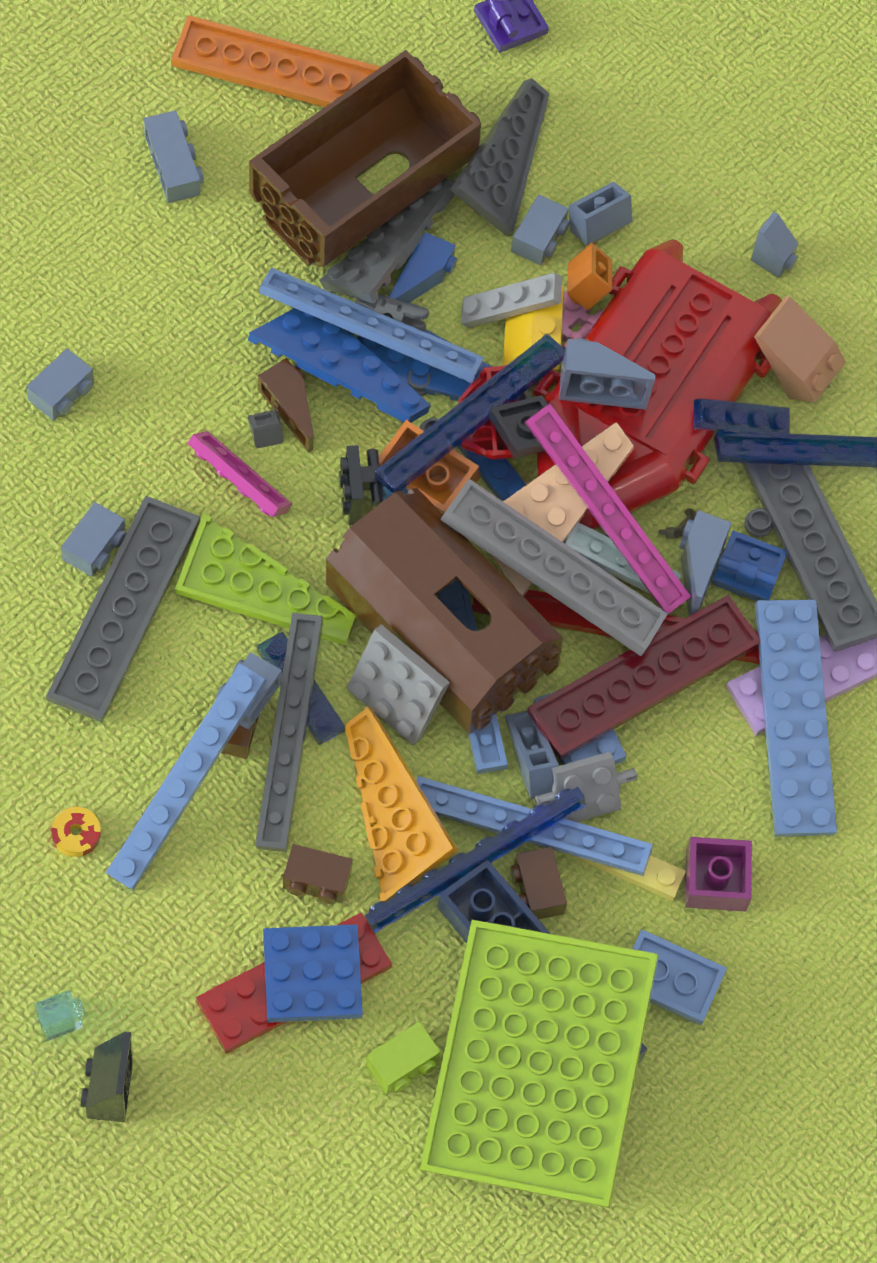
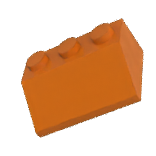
M405 420L379 456V463L386 477L408 491L418 488L442 513L446 512L468 479L477 483L480 478L479 466L408 420Z

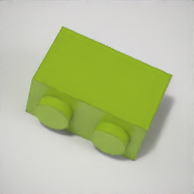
M417 1022L367 1054L366 1066L386 1095L394 1090L398 1093L407 1088L412 1083L411 1079L421 1073L425 1076L432 1072L438 1066L437 1062L439 1061L441 1051L422 1024Z

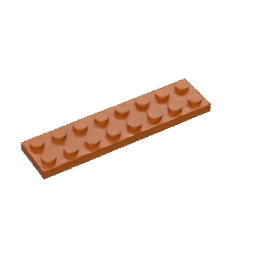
M190 15L187 16L171 59V66L322 107H326L381 68L380 66Z

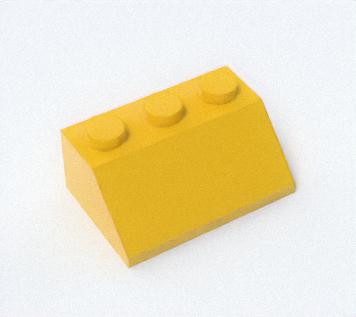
M561 285L560 304L506 318L503 366L513 365L515 377L543 378L549 369L559 374L561 373L565 302L564 285Z

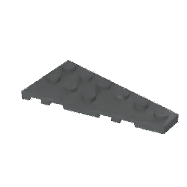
M532 78L523 81L450 189L504 235L514 231L550 94Z
M449 179L443 180L369 234L367 239L359 246L352 248L343 260L328 269L327 274L319 280L325 290L375 303L379 298L377 291L380 287H387L391 282L389 276L391 272L402 267L422 240L420 233L423 229L429 230L434 224L432 217L436 213L442 212L455 194L450 189L455 182Z

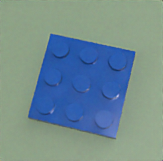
M357 924L263 928L267 1023L362 1018Z

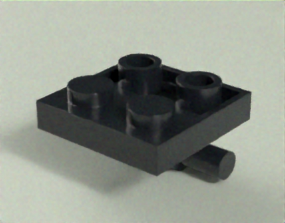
M358 445L347 446L345 457L340 458L339 487L343 489L341 508L342 515H348L349 526L355 524L362 517L363 490L371 491L372 506L376 507L384 501L382 488L385 486L384 472L379 463L377 449L366 451L368 466L361 467Z

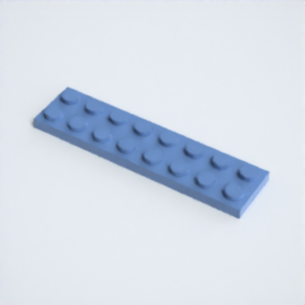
M757 600L755 612L757 635L760 637L758 648L774 837L835 835L837 828L816 600Z

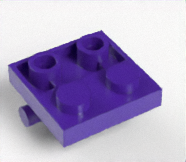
M486 0L474 6L475 14L499 53L548 34L549 27L533 0Z

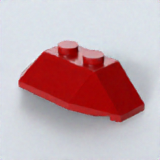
M513 365L484 368L480 372L479 377L458 399L462 448L490 459L513 457L488 416L492 407L517 402Z

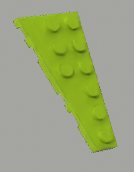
M203 513L177 582L175 594L289 629L292 613L319 615L323 617L321 638L347 646L356 619L354 613L329 596H323L311 588L308 582L302 578L298 579L289 573L286 567L252 544H246L234 536V532L226 527L222 528L212 521L209 515Z

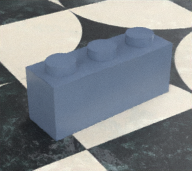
M176 110L143 118L144 135L167 203L199 196L200 184L204 183V177L201 167H195L193 160H196V154L193 144H188L185 138L188 137L185 121L179 120Z

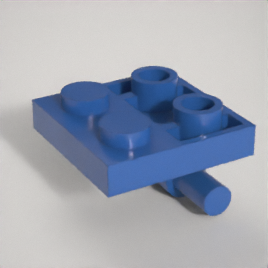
M733 530L718 563L712 585L754 601L769 600L787 553L784 549Z

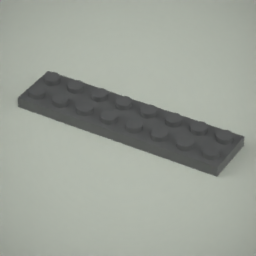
M794 437L741 454L740 461L763 508L769 513L772 520L771 524L783 549L787 553V557L808 600H816L818 621L833 651L837 652L876 639L877 601L796 438Z
M145 496L46 695L47 701L103 722L197 530L200 516Z

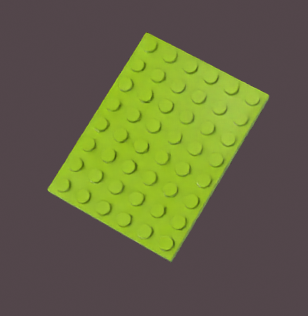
M472 920L420 1170L610 1208L659 955Z

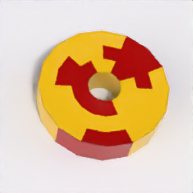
M69 807L61 811L54 818L51 826L54 845L64 855L71 857H80L92 852L99 844L101 838L100 822L96 815L82 807ZM75 828L82 831L79 835L71 834V831Z

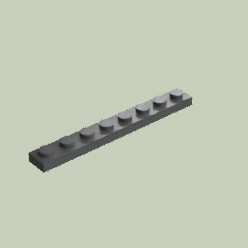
M292 613L255 846L257 849L287 852L323 627V617L319 615Z

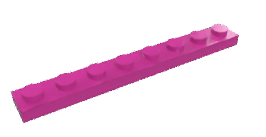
M546 405L526 420V425L660 608L669 614L691 597L688 591L552 405Z

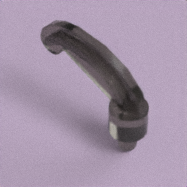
M691 508L686 509L685 515L687 517L677 527H666V530L660 529L658 534L665 535L667 539L682 537L688 519L694 520L696 511Z

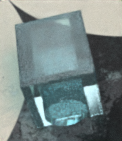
M70 990L34 1003L35 1013L46 1041L82 1028L81 1017L85 1016V1011L80 998L73 999Z

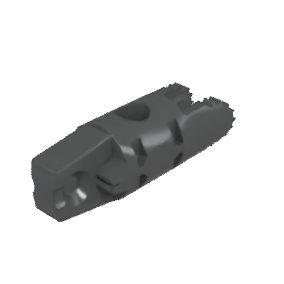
M379 294V298L375 303L356 298L355 303L423 332L426 330V324L423 320L427 319L429 315L427 308Z

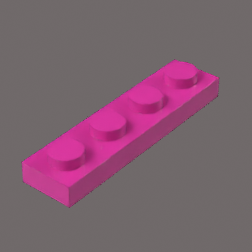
M209 431L192 435L187 444L195 450V454L213 465L221 477L229 479L235 484L237 490L243 496L251 498L258 504L261 512L268 516L276 517L289 511L292 503Z

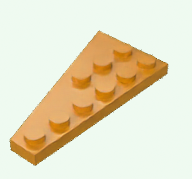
M366 707L345 724L351 759L355 761L357 777L355 778L357 788L361 790L363 800L361 807L369 846L373 849L376 863L374 871L376 878L380 882L381 904L388 906L454 855L458 849L376 713L370 707Z

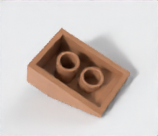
M788 296L782 300L754 336L790 399L815 403L846 363L835 341Z

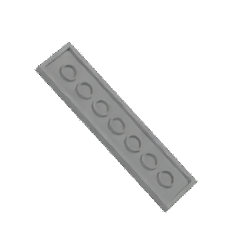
M470 479L467 480L440 519L640 656L645 652L668 614Z

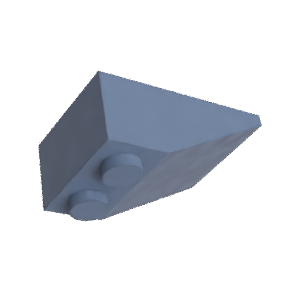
M582 338L568 339L561 368L559 400L647 410L655 382V374L598 342H591Z
M699 510L694 520L688 519L679 549L684 550L681 559L684 587L691 596L686 600L688 617L698 612L701 608L731 527V522Z

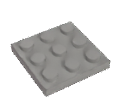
M381 624L373 631L347 689L366 706L373 709L380 718L414 746L422 739L450 682Z

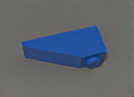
M424 232L421 237L422 240L415 248L389 297L410 303L441 283L446 273L451 274L456 266L458 259L454 257L456 245Z

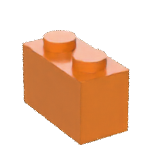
M593 243L589 244L568 263L567 294L573 303L582 305L586 310L592 308L612 290V259Z

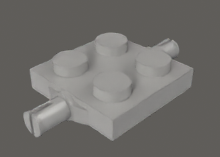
M610 752L552 768L554 779L552 792L535 796V801L538 808L556 804L561 818L575 822L621 810L620 786L624 783L637 781V773L634 768L617 773L612 754Z

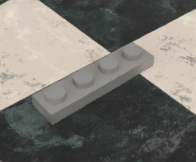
M551 273L463 297L461 324L470 328L560 304L562 276L557 273Z

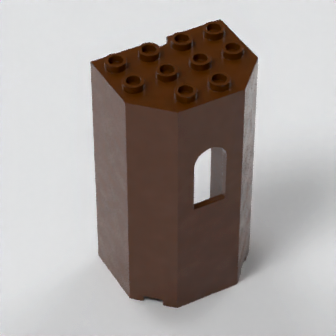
M407 50L400 53L249 161V192L254 202L258 203L261 201V207L265 213L263 218L268 227L305 264L311 265L316 262L319 267L327 266L467 164L479 148L481 133L479 117L474 112H469L462 105L461 100L456 94L443 92L441 80L436 75H431L424 68L421 60L413 57ZM399 154L404 156L409 162L408 170L374 195L356 179L388 155Z
M418 488L410 489L407 495L403 491H397L349 527L343 535L345 540L342 542L340 550L333 549L326 558V585L372 633L382 624L450 682L439 704L470 735L476 729L479 731L483 730L492 721V716L499 710L504 712L509 709L515 701L513 698L518 692L528 693L535 687L537 680L544 674L548 676L558 668L563 637L465 536L440 520L443 514ZM457 579L490 613V624L480 631L466 628L435 595Z

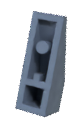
M527 711L505 715V721L521 776L530 798L534 799L535 796L552 792L554 783L552 768L558 767L559 764L548 740L542 735Z

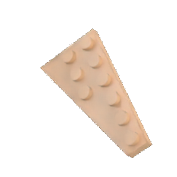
M616 422L583 445L582 448L608 482L632 452L634 446ZM556 465L503 501L563 543L588 509ZM491 555L513 587L524 596L532 582Z

